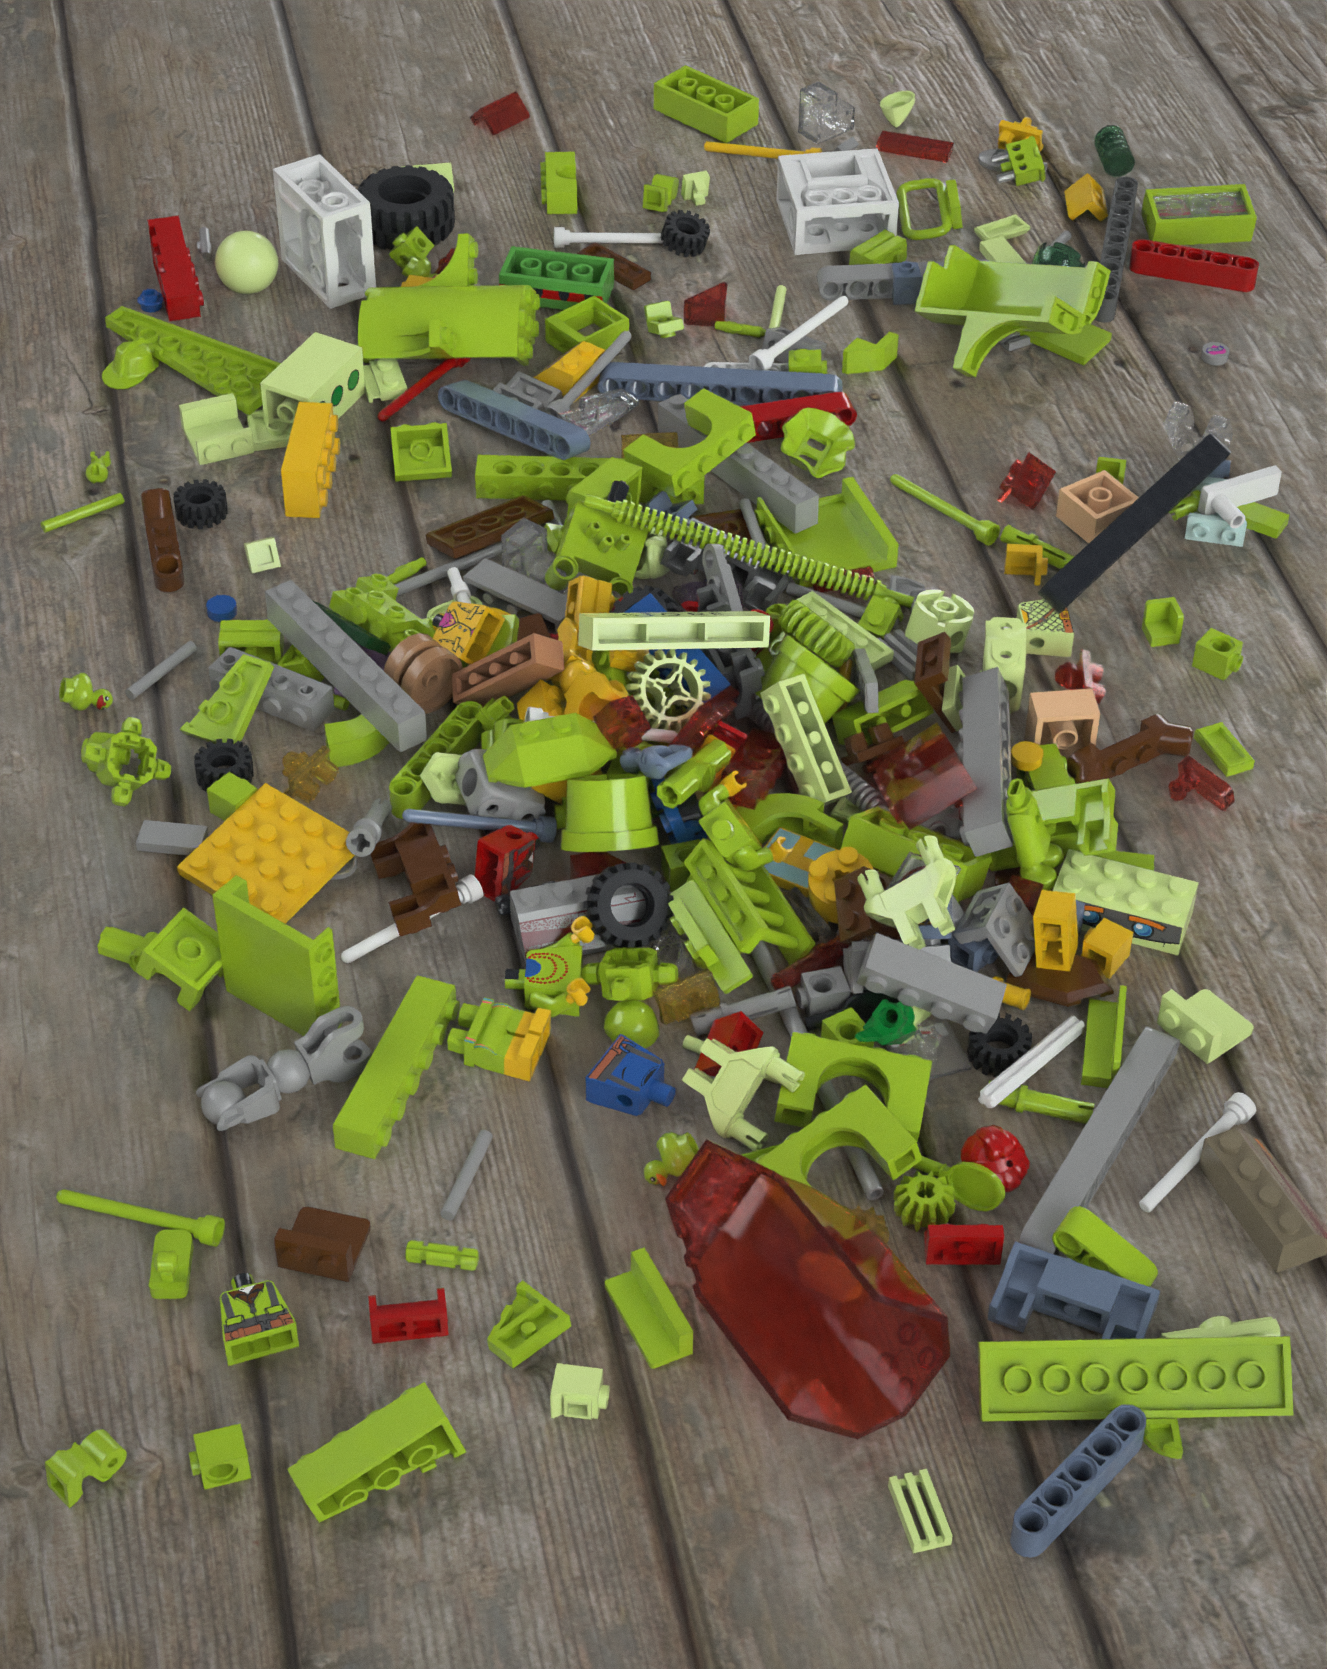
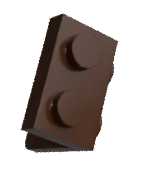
M865 866L834 880L840 942L851 945L854 941H860L876 933L891 939H901L897 928L882 924L865 913L864 904L866 898L857 881L861 873L866 881L868 880L865 871L871 869ZM878 872L883 888L886 891L891 888L896 878Z
M303 1207L298 1213L292 1230L279 1228L276 1233L274 1244L277 1265L284 1269L349 1282L371 1230L370 1221L365 1218Z

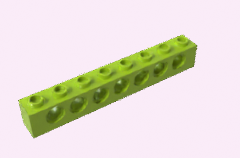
M478 455L475 471L476 498L515 499L524 495L532 500L566 501L568 491L580 483L586 476L590 475L610 458L571 457L561 460L551 456ZM705 475L676 498L667 493L672 504L693 500L694 504H704ZM641 479L639 503H647L662 490Z

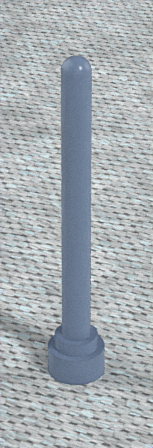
M406 809L402 814L406 822L496 831L506 825H513L526 833H535L539 837L540 842L552 843L556 835V820L554 817L540 816L532 821L416 809Z

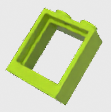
M592 296L546 318L545 341L561 353H565L582 341L592 343L597 347L607 350L623 331H629V318L596 296ZM593 323L602 328L586 337L577 332Z

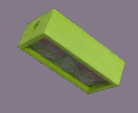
M1245 184L1146 189L1141 210L1149 240L1175 245L1252 241L1257 220Z

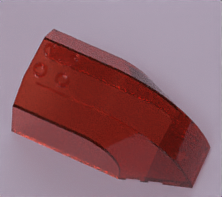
M705 1140L665 1197L678 1238L683 1239L686 1249L683 1258L686 1267L692 1268L696 1283L692 1287L696 1298L787 1420L858 1440L906 1417L951 1356L947 1315L888 1245L867 1224L847 1208L804 1183L785 1176L715 1142Z

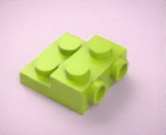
M431 422L426 425L411 426L403 424L398 427H390L395 482L452 477L447 423Z

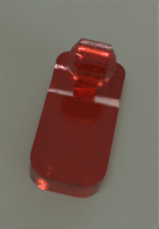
M1186 756L1178 763L1179 777L1171 781L1168 786L1171 799L1175 801L1183 800L1187 796V792L1195 789L1198 794L1222 811L1228 809L1235 802L1234 791L1231 786L1195 759Z

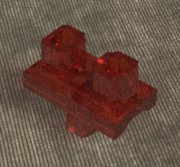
M1082 649L1079 653L1080 659L1076 664L1065 662L1058 666L1054 673L1055 681L1058 685L1070 690L1093 689L1097 705H1099L1106 693L1105 686L1099 684L1104 673L1103 665L1091 662L1090 652Z

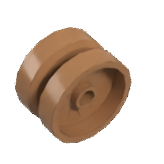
M422 633L408 636L401 641L390 653L384 665V672L425 711V714L437 711L449 702L453 697L452 674L463 669L461 660L455 654L443 648L428 634Z

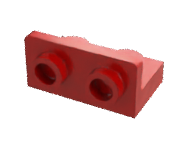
M928 1225V1229L924 1232L926 1265H1000L1004 1243L1003 1225Z

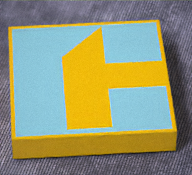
M779 827L765 847L769 848L778 837L782 836L786 838L782 846L785 849L793 848V851L783 862L777 863L772 861L764 866L777 886L808 898L809 865L821 855L838 849Z

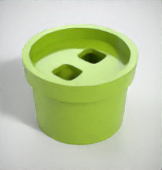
M786 633L777 648L780 650L761 679L762 690L755 692V694L762 699L760 693L777 682L804 674L823 722L826 724L845 701L850 703L861 690Z
M639 773L597 774L567 780L566 829H563L561 834V850L573 852L620 851L647 848L659 844L657 826L652 824L646 775Z

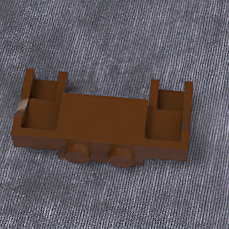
M411 822L397 835L376 843L375 849L370 855L379 880L405 872L413 893L412 895L388 902L400 937L432 927L429 916L462 906L455 883L459 882L454 864L451 863L446 845L439 846L431 824Z

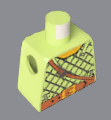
M1044 599L1020 603L1017 608L1016 618L1020 619L1022 623H1026V654L1071 657L1074 631L1068 608L1058 614ZM1009 627L1001 628L1004 631L1011 630Z

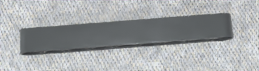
M1119 177L1115 181L1100 264L1111 272L1102 305L1094 319L1102 323L1113 321L1116 315L1138 188V181L1132 177Z

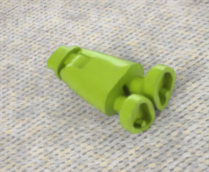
M1013 779L1009 783L1007 790L1006 813L1015 845L1017 862L1020 864L1022 883L1032 892L1039 893L1041 890H1051L1054 888L1058 878L1054 868L1064 860L1063 850L1058 845L1050 843L1051 836L1043 822L1036 799L1032 796L1031 790L1024 787L1022 779Z

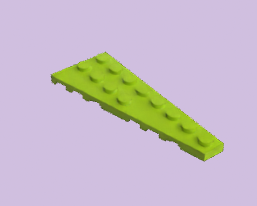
M124 306L119 307L105 317L107 328L128 341L144 337L155 358L214 395L222 396L233 393L236 398L237 409L248 415L263 405L261 382L281 364Z

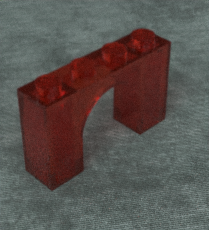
M938 722L872 763L877 772L873 775V778L883 795L884 801L888 805L890 813L898 824L904 821L909 830L917 827L977 789Z

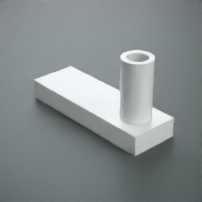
M1275 465L1204 486L1201 489L1198 511L1203 515L1218 513L1232 528H1238L1244 523L1245 515L1237 507L1277 495L1282 471Z

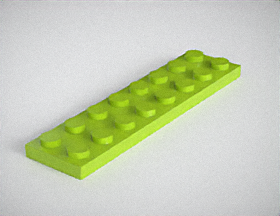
M1290 1336L977 1341L980 1421L1105 1419L1115 1408L1125 1404L1140 1408L1146 1418L1294 1416Z

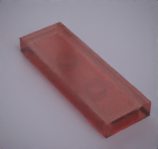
M882 131L876 143V148L881 152L947 163L953 152L954 142Z

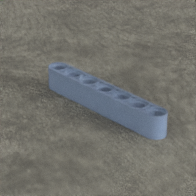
M462 379L443 386L438 391V400L445 410L561 460L584 453L590 448V437L583 428L471 381Z

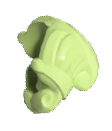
M654 527L651 533L648 532L634 578L656 579L670 571L669 568L660 564L664 551L667 548V540L661 536L663 530H660L658 535L654 534Z

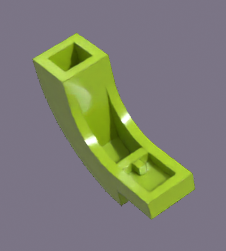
M362 714L351 720L324 724L326 747L331 768L365 761L381 752L390 743Z
M791 793L768 794L746 801L736 808L761 845L771 839L777 829L781 827L838 850L842 846L843 823L824 814V802L812 797Z

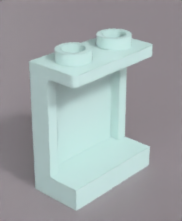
M1207 477L1193 491H1201L1204 486L1227 479ZM1197 512L1189 513L1185 539L1243 547L1247 521L1245 520L1238 528H1232L1218 513L1212 515H1203Z

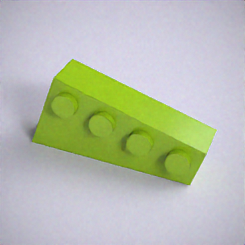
M423 1382L416 1387L405 1390L399 1398L382 1409L372 1411L363 1421L349 1430L336 1434L330 1442L313 1453L303 1455L297 1463L287 1470L306 1504L320 1523L366 1501L369 1491L375 1488L379 1490L386 1489L387 1491L400 1484L402 1475L417 1468L420 1469L421 1473L427 1472L437 1467L436 1459L449 1453L452 1454L453 1458H456L466 1453V1450L430 1389Z

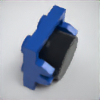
M651 778L656 790L650 793L657 811L664 809V812L660 813L659 817L666 833L671 831L674 833L668 836L670 843L676 844L697 839L701 841L702 838L707 839L708 835L698 822L703 815L699 809V801L696 794L693 793L674 809L666 807L657 796V786L665 778Z

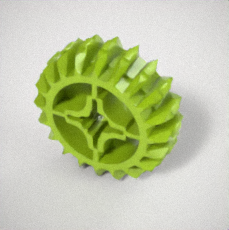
M792 599L783 608L781 615L778 617L780 626L832 666L841 667L852 656L851 653L855 649L854 643L799 600Z

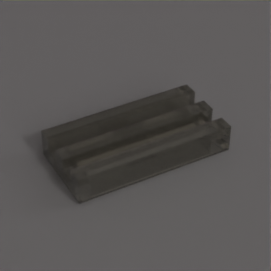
M797 887L782 892L815 943L819 942L820 936H823L825 939L831 937L830 926ZM789 898H792L799 908H796ZM804 914L816 928L813 929L804 918Z

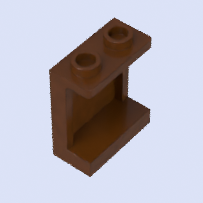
M942 632L918 642L914 684L950 732L954 733L957 731L942 711L944 687L949 675L951 639L946 632Z

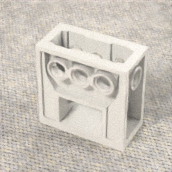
M878 148L778 156L776 200L795 255L851 251L884 229L894 233L896 236L899 202Z
M320 154L274 168L273 176L282 260L330 309L367 297L365 296V291L369 287H376L370 202Z

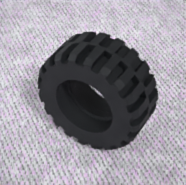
M405 165V167L392 166L391 169L386 170L384 168L376 174H370L367 179L362 181L358 188V191L370 202L373 245L377 244L381 249L386 250L388 248L392 250L395 247L392 242L401 233L407 234L416 226L434 246L438 245L440 240L444 241L454 228L453 188L449 181L443 175H439L437 171H429L426 167L421 166L416 168L413 165Z

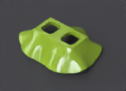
M816 408L800 410L782 426L784 440L781 444V451L790 458L791 464L811 473L815 478H822L832 472L843 469L846 463V451H850L855 447L854 435L849 426L840 421L835 415ZM809 439H814L824 444L825 449L819 451L809 446L807 442ZM802 454L814 459L817 464L813 467L799 456Z

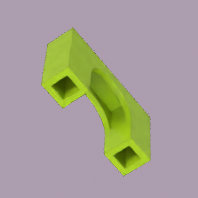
M703 388L684 403L688 426L707 435L703 441L690 447L671 448L643 434L623 449L625 461L643 467L642 480L676 498L756 435L751 412Z
M792 1033L786 1062L799 1071H803L805 1076L803 1081L798 1079L797 1082L800 1085L794 1092L789 1091L788 1088L781 1084L775 1122L806 1127L811 1122L815 1098L822 1085L839 1076H856L869 1081L880 1091L887 1109L911 1136L918 1141L932 1067L931 1060L922 1059L917 1055H902L888 1052L879 1047L869 1048L855 1045L846 1040L836 1041L821 1038L812 1033Z
M866 1084L857 1091L848 1093L840 1103L830 1110L818 1114L813 1122L799 1132L790 1134L782 1144L769 1153L759 1156L754 1164L748 1167L755 1186L804 1245L834 1224L827 1204L807 1182L808 1171L812 1163L822 1153L838 1146L861 1148L876 1160L893 1181L923 1160L917 1141Z

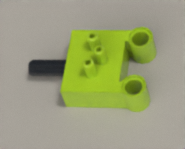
M622 480L612 482L607 500L614 503L616 500L623 502L629 490L626 482ZM578 500L569 513L555 559L545 573L547 585L554 590H564L568 587L569 581L573 580L577 573L580 572L597 580L612 583V591L618 592L621 597L627 591L633 593L632 583L648 532H646L647 527H644L643 530L639 529V524H637L636 528L631 527L632 521L629 522L628 526L624 525L625 518H622L621 523L616 522L617 519L611 517L612 514L584 506V502ZM556 569L563 570L567 577L561 576Z

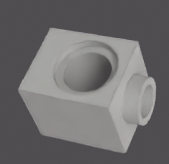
M841 966L801 973L800 988L796 989V1000L799 1008L805 1009L807 1017L832 1011L833 1009H841L850 998L851 990Z

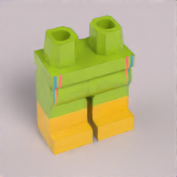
M486 997L483 998L480 1006L463 1003L459 1011L458 1025L470 1029L466 1031L453 1027L447 1039L448 1050L463 1054L464 1065L474 1067L477 1065L489 1071L530 1082L551 1033V1010L537 1008L535 1013L515 1009L505 1003L494 1004V999Z

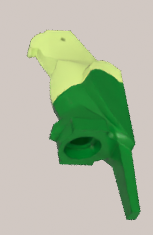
M884 999L872 1013V1017L863 1026L864 1030L858 1032L854 1037L860 1042H879L882 1046L906 1044L919 1033L917 1025L929 1018L931 1012L916 1006L904 1005L900 1001L892 1003Z

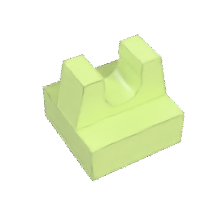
M707 171L683 175L681 195L684 201L692 199L696 206L705 204L706 200L704 197L708 196L710 176Z
M274 537L244 543L251 573L281 567Z

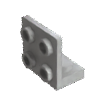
M1010 883L977 891L953 934L960 944L972 941L981 942L988 938L1014 977L1023 974L1035 951L1033 916Z

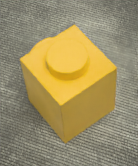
M1103 918L1095 928L1091 927L1085 934L1081 956L1096 960L1105 977L1110 979L1130 956L1134 932Z

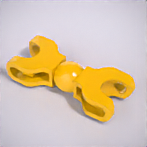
M565 617L557 628L558 640L562 641L564 671L544 681L551 680L554 685L562 689L567 701L564 715L577 713L591 721L601 722L605 709L613 703L621 707L629 694L621 682L617 680L608 681L603 673L597 672L592 662L593 651L578 645L579 623Z

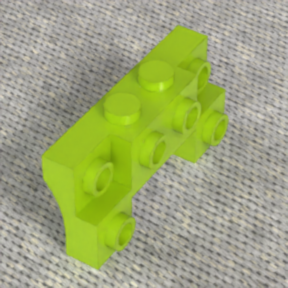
M372 574L367 577H359L355 588L348 587L346 590L333 591L329 608L389 643L391 646L389 652H392L408 636L422 633L428 634L433 638L436 632L432 626L436 615L420 619L396 602L399 588L389 582V579L384 575Z
M1109 778L1031 791L1039 806L1043 822L1051 836L1050 841L1078 836L1077 845L1084 856L1116 851L1118 823L1114 818L1116 790ZM1014 841L1011 847L988 853L993 856L989 867L991 871L1020 867L1016 858Z

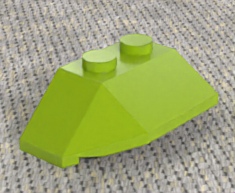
M577 713L511 725L483 754L489 782L496 783L499 781L506 785L523 788L588 776L603 767L608 760H613L617 757L611 731Z

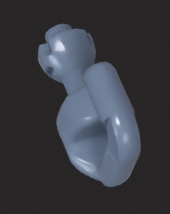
M672 744L668 747L656 745L647 747L642 751L639 748L629 747L623 751V755L620 757V765L625 772L637 773L641 771L648 778L662 779L667 771L686 762L693 754L692 749L685 745Z

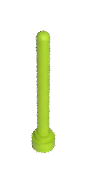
M893 474L890 477V482L896 487L974 531L976 539L983 544L990 546L999 537L1000 526L990 520L979 521L898 474Z
M66 1189L59 1190L56 1194V1199L61 1204L164 1228L184 1229L193 1234L195 1239H199L201 1244L213 1247L219 1245L224 1234V1219L213 1215L192 1219Z

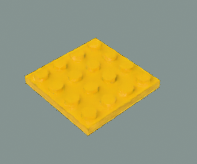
M264 783L177 866V870L180 876L211 895L237 875L247 881L249 903L286 924L355 855L346 846L349 831Z

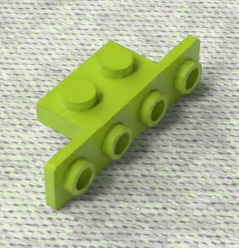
M690 880L669 895H673L674 899L668 903L674 913V916L670 918L671 923L680 936L686 933L689 938L684 942L686 948L694 960L699 957L702 958L723 993L728 994L753 977L752 972L694 880Z

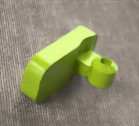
M171 1229L162 1230L156 1234L149 1280V1290L152 1298L181 1299L187 1296L194 1248L192 1235L189 1231Z

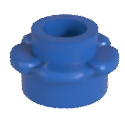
M146 289L137 298L141 309L149 313L159 311L164 301L162 294L155 289Z

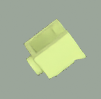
M557 1363L550 1394L551 1418L564 1415L566 1417L589 1420L592 1418L598 1419L600 1408L607 1409L610 1391L609 1385H603V1369Z

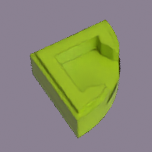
M1177 1418L1146 1419L1143 1442L1162 1456L1182 1459L1183 1447Z

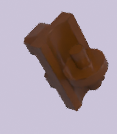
M887 722L868 729L873 743L872 746L868 747L863 732L844 738L848 755L841 758L842 763L849 766L867 760V764L862 767L865 774L872 773L874 777L879 779L887 776L889 772L888 765L893 763V758L890 755L884 756L883 753L905 745L902 735L898 737L893 736Z

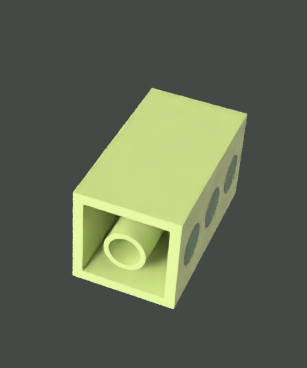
M314 332L261 382L265 427L266 423H269V427L272 429L283 428L285 423L280 421L273 422L274 418L280 417L284 422L288 423L285 434L290 435L299 402L333 403V415H338L339 419L365 393L362 347Z

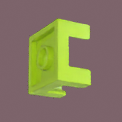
M183 907L142 951L135 972L146 980H150L154 969L165 975L181 987L177 1002L190 1012L200 1001L205 987L216 975L220 978L224 975L218 932Z

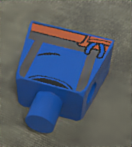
M622 1034L617 1037L586 1076V1101L634 1116L641 1115L651 1101L668 1107L674 1099L676 1089L664 1083L665 1063L663 1060Z

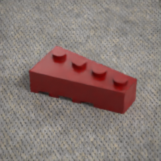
M179 215L147 220L153 265L161 294L164 298L169 322L201 317L200 306H204L203 294L199 287L198 276L195 274L194 263L191 261L190 249L186 247Z

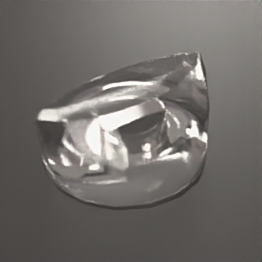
M667 931L662 933L661 937L651 946L652 949L657 951L658 965L663 962L672 963L678 967V980L673 984L695 983V968L691 954L684 944L685 940L678 933Z

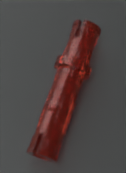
M838 934L827 943L815 945L809 954L796 960L781 971L774 973L773 977H771L772 987L775 991L789 985L793 988L801 983V973L832 968L836 960L844 956L843 948H852V944L841 943L840 935Z

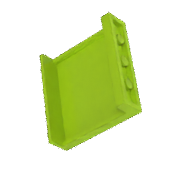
M854 477L842 479V493L819 498L818 524L796 534L773 517L761 497L757 498V509L754 510L755 516L764 533L767 544L777 547L776 554L779 553L780 549L785 550L784 556L790 551L792 552V559L796 553L800 555L799 561L802 556L807 557L806 563L812 558L814 559V566L817 561L822 562L821 568H823L824 563H828L829 570L832 565L837 566L836 573L839 568H844L843 575H845L847 570L852 571L851 577L854 572L859 573L860 576L897 567L899 544ZM796 572L792 578L795 584L806 588L817 586L819 581L817 579L815 584H811L810 577L808 582L803 581V574L800 580L796 579Z
M237 875L212 895L227 992L302 1036L308 1033L311 1025L320 1016L340 1007L333 932L331 928L327 927L314 940L251 905L249 903L247 881Z

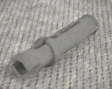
M789 985L730 1004L723 1002L719 1004L720 1007L692 1014L690 1017L697 1037L710 1032L714 1020L742 1011L750 1020L781 1010L795 1008L796 1003Z

